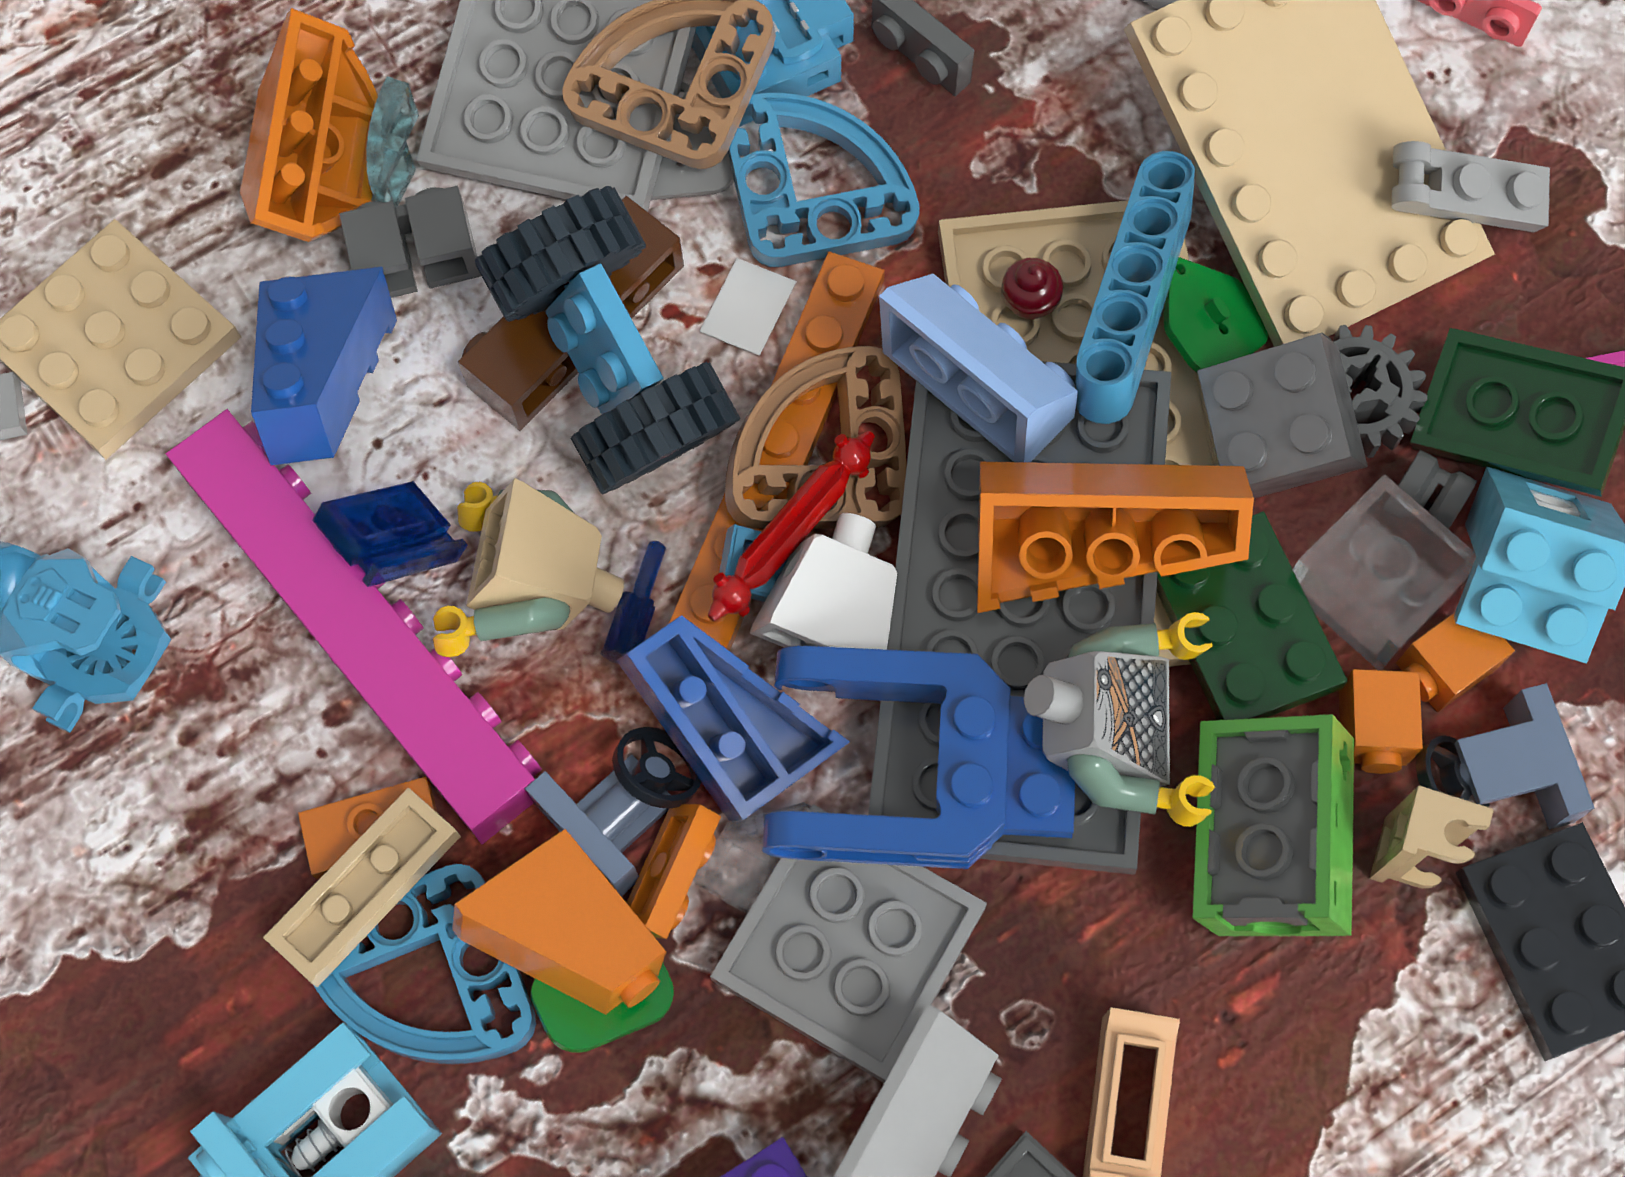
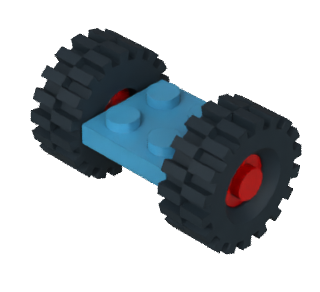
M605 186L601 190L599 188L592 189L581 197L576 195L566 199L563 204L557 207L553 205L542 211L541 215L532 220H525L517 225L518 228L516 230L505 233L497 238V243L487 246L481 252L482 255L476 257L475 265L505 320H520L532 313L535 315L546 310L545 312L548 316L547 326L553 342L559 350L564 353L567 352L579 373V388L585 400L593 408L598 407L601 415L595 418V421L580 428L570 439L601 494L628 484L665 463L682 456V454L715 437L741 419L710 362L689 368L681 374H676L658 384L664 378L609 279V276L612 275L611 272L623 268L630 263V259L637 257L642 252L641 250L646 247L615 187Z

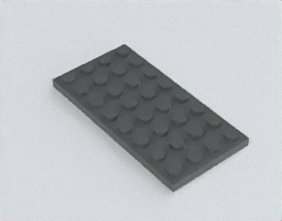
M1053 362L1067 372L1073 380L1076 389V364ZM1144 370L1133 406L1128 415L1120 421L1110 424L1092 422L1082 416L1076 406L1074 418L1031 462L1165 465L1171 372ZM916 380L896 559L897 580L887 650L978 654L1010 687V696L1024 697L1025 690L1030 681L1038 675H1044V670L1048 663L1068 658L1071 647L1077 642L1108 627L1154 623L1158 572L1124 578L1125 584L1099 589L1098 584L1063 590L1059 591V597L1037 602H1032L1031 597L1000 603L1001 609L977 613L980 462L1014 461ZM881 701L868 815L930 819L939 817L936 811L941 704ZM1075 782L1074 833L1072 838L1002 835L992 844V848L979 859L1135 875L1138 862L1141 812L1100 807L1093 803Z

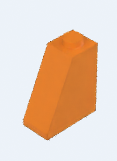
M566 829L454 905L452 930L461 941L605 1015L622 1002L628 1008L637 1005L649 996L660 983L657 976L659 975L666 950Z

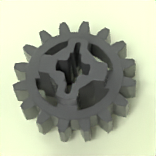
M1346 325L1339 326L1333 341L1323 334L1339 348L1349 393L1352 391V388L1356 389L1361 381L1366 382L1361 394L1357 393L1352 400L1364 454L1367 458L1374 457L1381 446V442L1390 450L1395 449L1403 438V433L1410 434L1420 419L1417 413L1421 411L1427 401L1428 395L1417 391L1426 378L1425 371H1409L1408 369L1415 353L1412 350H1407L1397 354L1392 350L1396 340V336L1393 334L1386 336L1382 342L1373 340V329L1369 325H1365L1359 337H1352Z

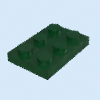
M1449 328L1427 392V401L1422 407L1420 419L1416 424L1411 439L1412 448L1602 497L1625 428V367Z
M1264 511L1252 515L1248 560L1162 577L1158 572L1156 591L1172 624L1185 615L1194 612L1202 613L1210 620L1202 626L1185 627L1184 634L1188 642L1193 645L1213 644L1204 653L1189 659V662L1217 720L1268 718L1342 690L1348 682Z

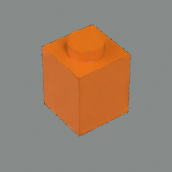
M1455 613L1413 642L1396 662L1402 672H1419L1421 701H1428L1437 713L1496 671L1515 651L1504 638L1456 624L1454 619Z
M1353 669L1347 677L1348 682L1342 690H1339L1340 723L1354 738V763L1361 764V770L1368 773L1386 774L1402 770V766H1406L1423 749L1419 672Z

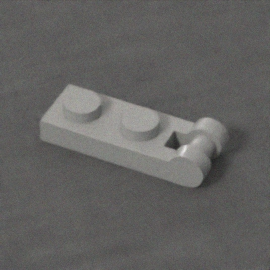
M1419 141L1402 142L1393 147V167L1399 169V185L1392 188V209L1400 212L1452 220L1465 219L1472 223L1536 232L1548 226L1549 167L1431 148L1430 144ZM1424 174L1429 175V186L1424 184Z

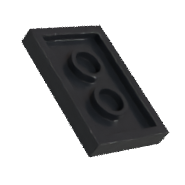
M1583 822L1470 864L1456 872V876L1544 1062L1625 1031V906Z

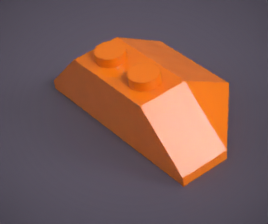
M293 8L286 15L258 89L240 195L250 223L311 242L342 228L339 213L355 210L364 203L372 202L373 144L380 117L385 115V108L367 70L353 50L355 44L348 30Z

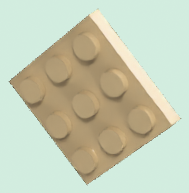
M114 219L0 318V361L107 460L241 338V335L229 320L122 224Z

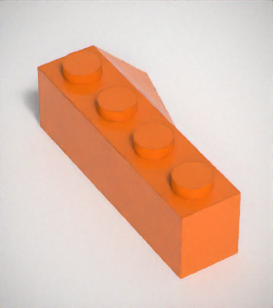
M980 462L977 613L1001 609L1000 603L1028 597L1032 598V602L1059 597V591L1098 584L1099 589L1125 584L1124 578L1159 572L1162 577L1248 560L1254 497L1245 467Z

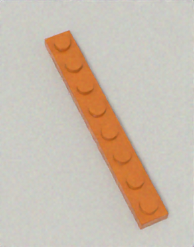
M828 251L771 386L789 370L812 357L837 349L858 346L883 286L885 270ZM837 382L818 387L802 395L782 411L767 436L759 465H808L837 396ZM786 482L787 487L779 495L760 494L758 484L753 483L743 494L744 499L753 500L756 510L760 511L770 500L787 499L789 482ZM724 493L670 622L682 615L730 651L744 616L741 617L738 613L727 614L715 622L711 621L707 616L713 602L712 591L715 585L713 578L720 570L727 529L734 524L742 526L729 514Z

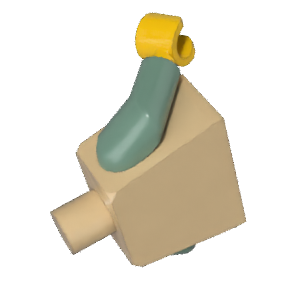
M516 478L505 489L500 490L498 496H493L491 487L483 482H473L464 490L465 502L457 506L458 523L463 529L472 532L481 531L466 607L475 611L474 616L466 617L461 609L455 606H444L435 613L433 622L436 631L456 630L448 634L440 633L433 637L436 653L443 657L459 656L469 647L470 636L475 635L478 636L480 641L564 629L588 605L606 613L614 610L622 596L624 580L597 567L602 535L596 526L576 515L556 492L536 490Z

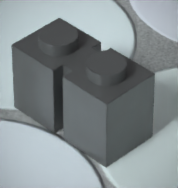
M458 185L444 189L432 187L421 190L415 196L406 197L405 205L395 207L393 201H372L362 204L355 210L339 213L351 270L382 266L391 298L418 292L405 234L413 233L420 265L424 266L430 289L481 277L475 265L477 257L476 248Z

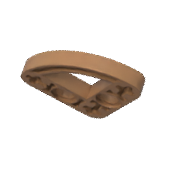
M652 0L644 3L606 26L581 52L564 81L562 90L564 102L573 118L586 127L692 168H711L720 163L727 154L774 47L776 32L772 15L765 5L756 0ZM750 20H756L759 33L761 34L760 36L750 34L747 37L742 48L745 62H750L746 64L735 56L740 44L735 27H746ZM717 26L685 99L611 71L632 50L659 35L689 27ZM726 70L737 74L741 79L740 88L731 97L717 98L708 91L709 81L716 73ZM595 85H599L603 97L610 102L618 104L616 120H612L615 115L611 106L598 100H592L588 108H584L585 105L579 93L581 91L591 92ZM646 103L655 104L660 107L662 118L655 128L649 131H639L631 127L630 116L636 107ZM679 114L677 119L681 129L693 134H699L704 126L709 127L708 129L714 142L712 144L702 143L698 150H693L689 137L673 130L675 115ZM671 135V141L668 142L667 139Z
M873 346L848 347L812 357L785 373L757 401L746 416L735 437L727 464L725 502L729 514L736 522L744 527L765 529L819 467L807 465H759L767 436L782 411L802 395L834 382L838 384L841 434H845L847 438H856L859 426L865 422H872L882 427L887 435L888 442L885 451L878 453L870 451L871 460L867 467L869 468V474L861 479L857 475H850L844 494L813 529H835L839 515L842 513L863 516L875 523L876 528L885 527L902 514L907 459L900 373L897 364L883 353V349ZM866 365L869 368L870 375L880 377L881 381L871 390V407L858 410L857 407H861L869 399L867 381L857 379L856 374ZM887 464L889 468L886 467L877 475V486L879 494L889 495L890 502L878 511L876 501L866 500L865 493L875 485V467ZM786 482H789L787 499L770 500L760 511L756 510L753 500L744 499L743 494L753 483L758 484L760 494L779 495L787 487Z

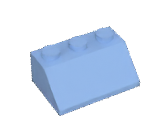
M930 274L890 286L879 295L883 353L1012 461L1031 462L1074 418L1078 391L1075 389L1074 382L1067 372L1053 362L1044 364L1027 350L1024 340L1012 327L1005 323L996 325L982 314L975 299L964 288L956 284L949 287L936 275Z

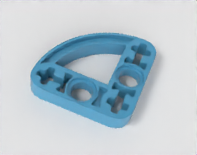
M758 93L752 95L743 116L752 115L755 124H762L759 126L758 134L760 151L750 153L747 131L745 128L738 127L729 147L728 156L748 246L756 260L769 267H783L824 259L828 251L845 255L896 245L906 241L913 234L920 214L919 202L914 186L895 152L871 127L849 112L815 98L788 93ZM779 127L807 131L834 142L858 159L875 178L879 186L796 201ZM757 168H767L778 176L780 184L774 192L767 195H759L748 188L745 181L747 175ZM885 203H892L895 211L906 212L902 214L898 226H891L887 217H880L869 220L868 233L860 232L861 214L858 207L865 208L864 219L881 215ZM828 212H837L843 214L848 219L851 230L843 238L829 239L819 232L817 227L818 219ZM807 218V237L810 244H802L803 233L785 237L784 247L781 249H774L771 240H760L766 237L768 226L777 225L781 234L799 232V219Z
M449 865L425 874L397 903L406 905L413 911L414 923L409 933L401 939H385L380 934L377 924L367 935L375 945L373 950L366 952V945L360 942L318 987L314 986L330 1009L349 1027L378 1046L401 1056L439 1064L481 1062L516 1052L525 1046L534 1034L536 1026L535 1011L520 970L499 960L494 970L487 975L478 977L467 973L463 966V956L469 944L461 941L452 930L454 907L451 904H447L431 910L439 921L437 924L429 926L428 914L417 900V896L426 893L427 899L432 904L446 900L451 896L449 885L460 881L466 889H477L486 882L479 872L467 865ZM440 940L472 1030L436 1032L396 1022L369 1006L352 988L346 978ZM510 977L512 986L498 988L504 1005L511 1012L520 1010L521 1017L512 1022L514 1034L504 1038L496 1029L487 1031L486 1024L495 1019V1011L490 998L483 994L475 1001L473 992L494 989Z

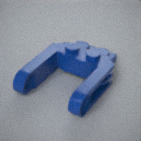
M791 646L782 648L777 652L774 684L777 690H782L783 685L798 690L835 692L836 698L941 704L936 811L939 817L930 819L800 811L772 812L764 816L762 852L765 854L796 860L968 869L990 850L992 844L1002 835L1073 837L1075 781L1069 775L1068 770L1047 760L1043 752V718L1028 713L1025 708L1024 697L1010 696V687L978 654L822 646Z

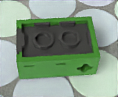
M1333 714L1200 721L1198 776L1208 778L1214 784L1215 789L1207 796L1197 797V808L1212 810V813L1196 824L1193 919L1217 936H1352L1353 736Z

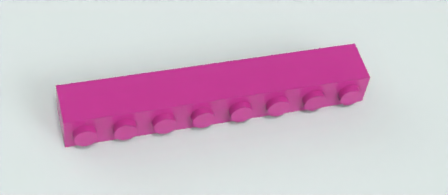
M226 409L165 453L190 487L481 844H484L533 804L525 788L535 780L534 776L542 770L519 740L507 746L495 732L494 728L502 723V721L479 692L469 699L454 682L462 676V673L452 659L439 655L435 649L429 652L416 637V634L424 628L408 606L401 599L390 605L377 590L386 582L368 558L361 553L353 560L340 544L347 540L348 536L333 516L325 508L316 515L304 502V499L311 495V492L292 467L287 464L281 470H278L274 465H270L257 427L253 421L242 427L230 411Z

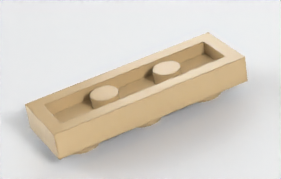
M408 787L263 938L308 981L318 987L461 836L455 828Z

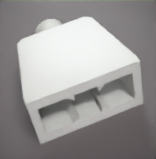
M842 513L839 515L832 539L824 535L814 534L802 541L789 556L757 615L750 634L784 648L791 646H822L887 650L897 570L892 564L868 554L876 529L875 523L857 514Z

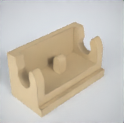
M1422 786L1416 787L1385 817L1369 879L1383 883L1386 879L1390 878L1418 888L1437 886L1441 882L1439 876L1432 872H1422L1415 865L1426 856L1451 863H1464L1471 860L1475 856V852L1466 846L1459 847L1458 845L1478 829L1486 830L1489 828L1494 809Z

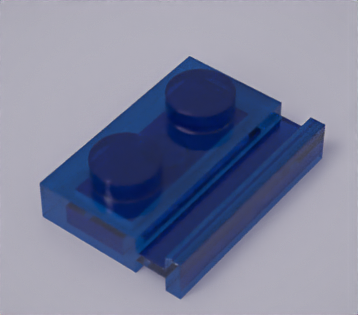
M414 481L322 502L312 519L333 545L334 549L350 566L358 564L366 573L362 581L367 587L455 563L468 546L463 538L454 540L447 531L451 524Z

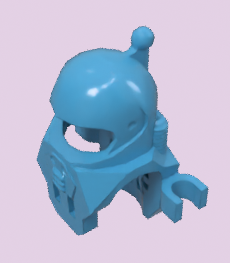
M0 541V656L13 667L50 685L44 690L32 708L46 716V721L49 724L70 733L83 712L85 700L95 704L133 701L172 640L155 611L149 606L166 584L163 578L152 574L155 568L151 564L131 556L119 575L117 588L115 589L91 566L86 558L69 548L51 555L44 554L41 556L23 547Z

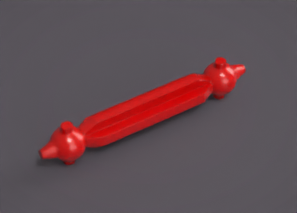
M866 431L856 438H847L845 434L838 435L834 440L836 446L833 451V461L820 465L745 550L738 560L734 575L726 576L723 572H720L714 576L713 602L707 615L711 621L715 622L727 614L738 613L741 617L746 616L750 612L748 605L751 600V590L769 581L844 494L850 475H857L861 479L869 474L867 467L871 460L870 448L875 438L871 431Z

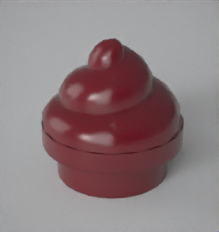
M1024 258L1014 262L1007 268L1002 280V298L1006 306L1017 316L1024 319H1038L1050 314L1059 305L1063 294V279L1059 271L1050 262L1040 258Z

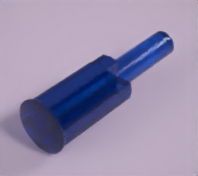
M659 541L648 543L632 592H623L600 653L605 659L618 664L617 659L645 640L656 608L653 606L655 601L650 596L666 552L665 545Z

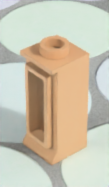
M1110 1008L1102 1017L1083 1177H1161L1175 1045L1180 1019L1117 1008ZM1124 1044L1156 1049L1144 1161L1111 1155Z

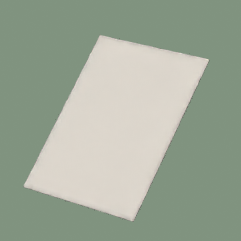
M737 258L699 332L760 356L797 281Z

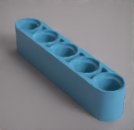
M1174 151L1157 152L1144 159L1139 168L1077 354L1076 390L1078 394L1076 406L1079 413L1092 422L1110 424L1120 421L1128 415L1133 406L1191 220L1195 167L1192 161L1183 154Z

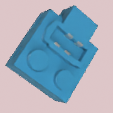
M756 0L765 5L771 13L776 39L753 94L788 93L809 96L841 82V54L837 48L854 40V14L845 0ZM750 20L746 27H735L740 40L735 56L746 64L750 62H745L742 48L750 34L758 36L761 34L759 33L756 20ZM717 26L696 27L691 47L700 62ZM721 71L711 78L721 98L731 97L740 88L741 79L732 71ZM752 115L743 116L741 126L752 122Z

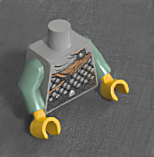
M1196 612L1187 614L1173 623L1168 629L1157 630L1155 623L1104 628L1074 644L1070 649L1068 658L1048 663L1044 670V675L1036 676L1028 684L1025 690L1024 704L1028 713L1043 718V752L1047 760L1068 770L1071 778L1093 803L1100 807L1156 814V808L1167 809L1170 817L1182 826H1194L1212 813V810L1193 807L1186 798V794L1194 797H1203L1211 793L1215 787L1208 778L1193 775L1186 778L1175 789L1161 787L1170 785L1169 659L1159 657V650L1168 649L1172 655L1183 660L1195 658L1207 651L1213 644L1193 645L1188 642L1184 634L1185 627H1198L1210 621L1206 615Z

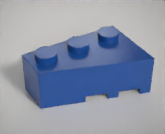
M382 266L302 277H284L278 280L259 282L251 414L271 466L334 458L360 402L358 390L366 373L374 372L379 361L377 349L385 333H392L397 322Z
M682 615L616 660L728 821L745 820L850 743L849 740L834 729L830 730L799 707L800 704L785 692H779L751 671L749 665Z

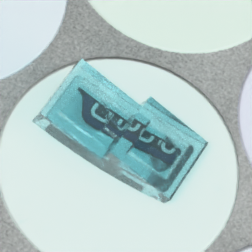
M388 76L379 92L372 112L367 138L366 162L369 185L375 200L381 202L393 201L396 207L399 205L416 172L406 141L419 117V113L409 84Z

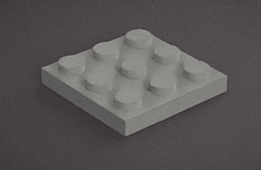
M812 805L809 812L828 813L815 805ZM781 858L710 978L714 983L885 1083L927 1004L932 1005L986 909L987 903L921 866Z

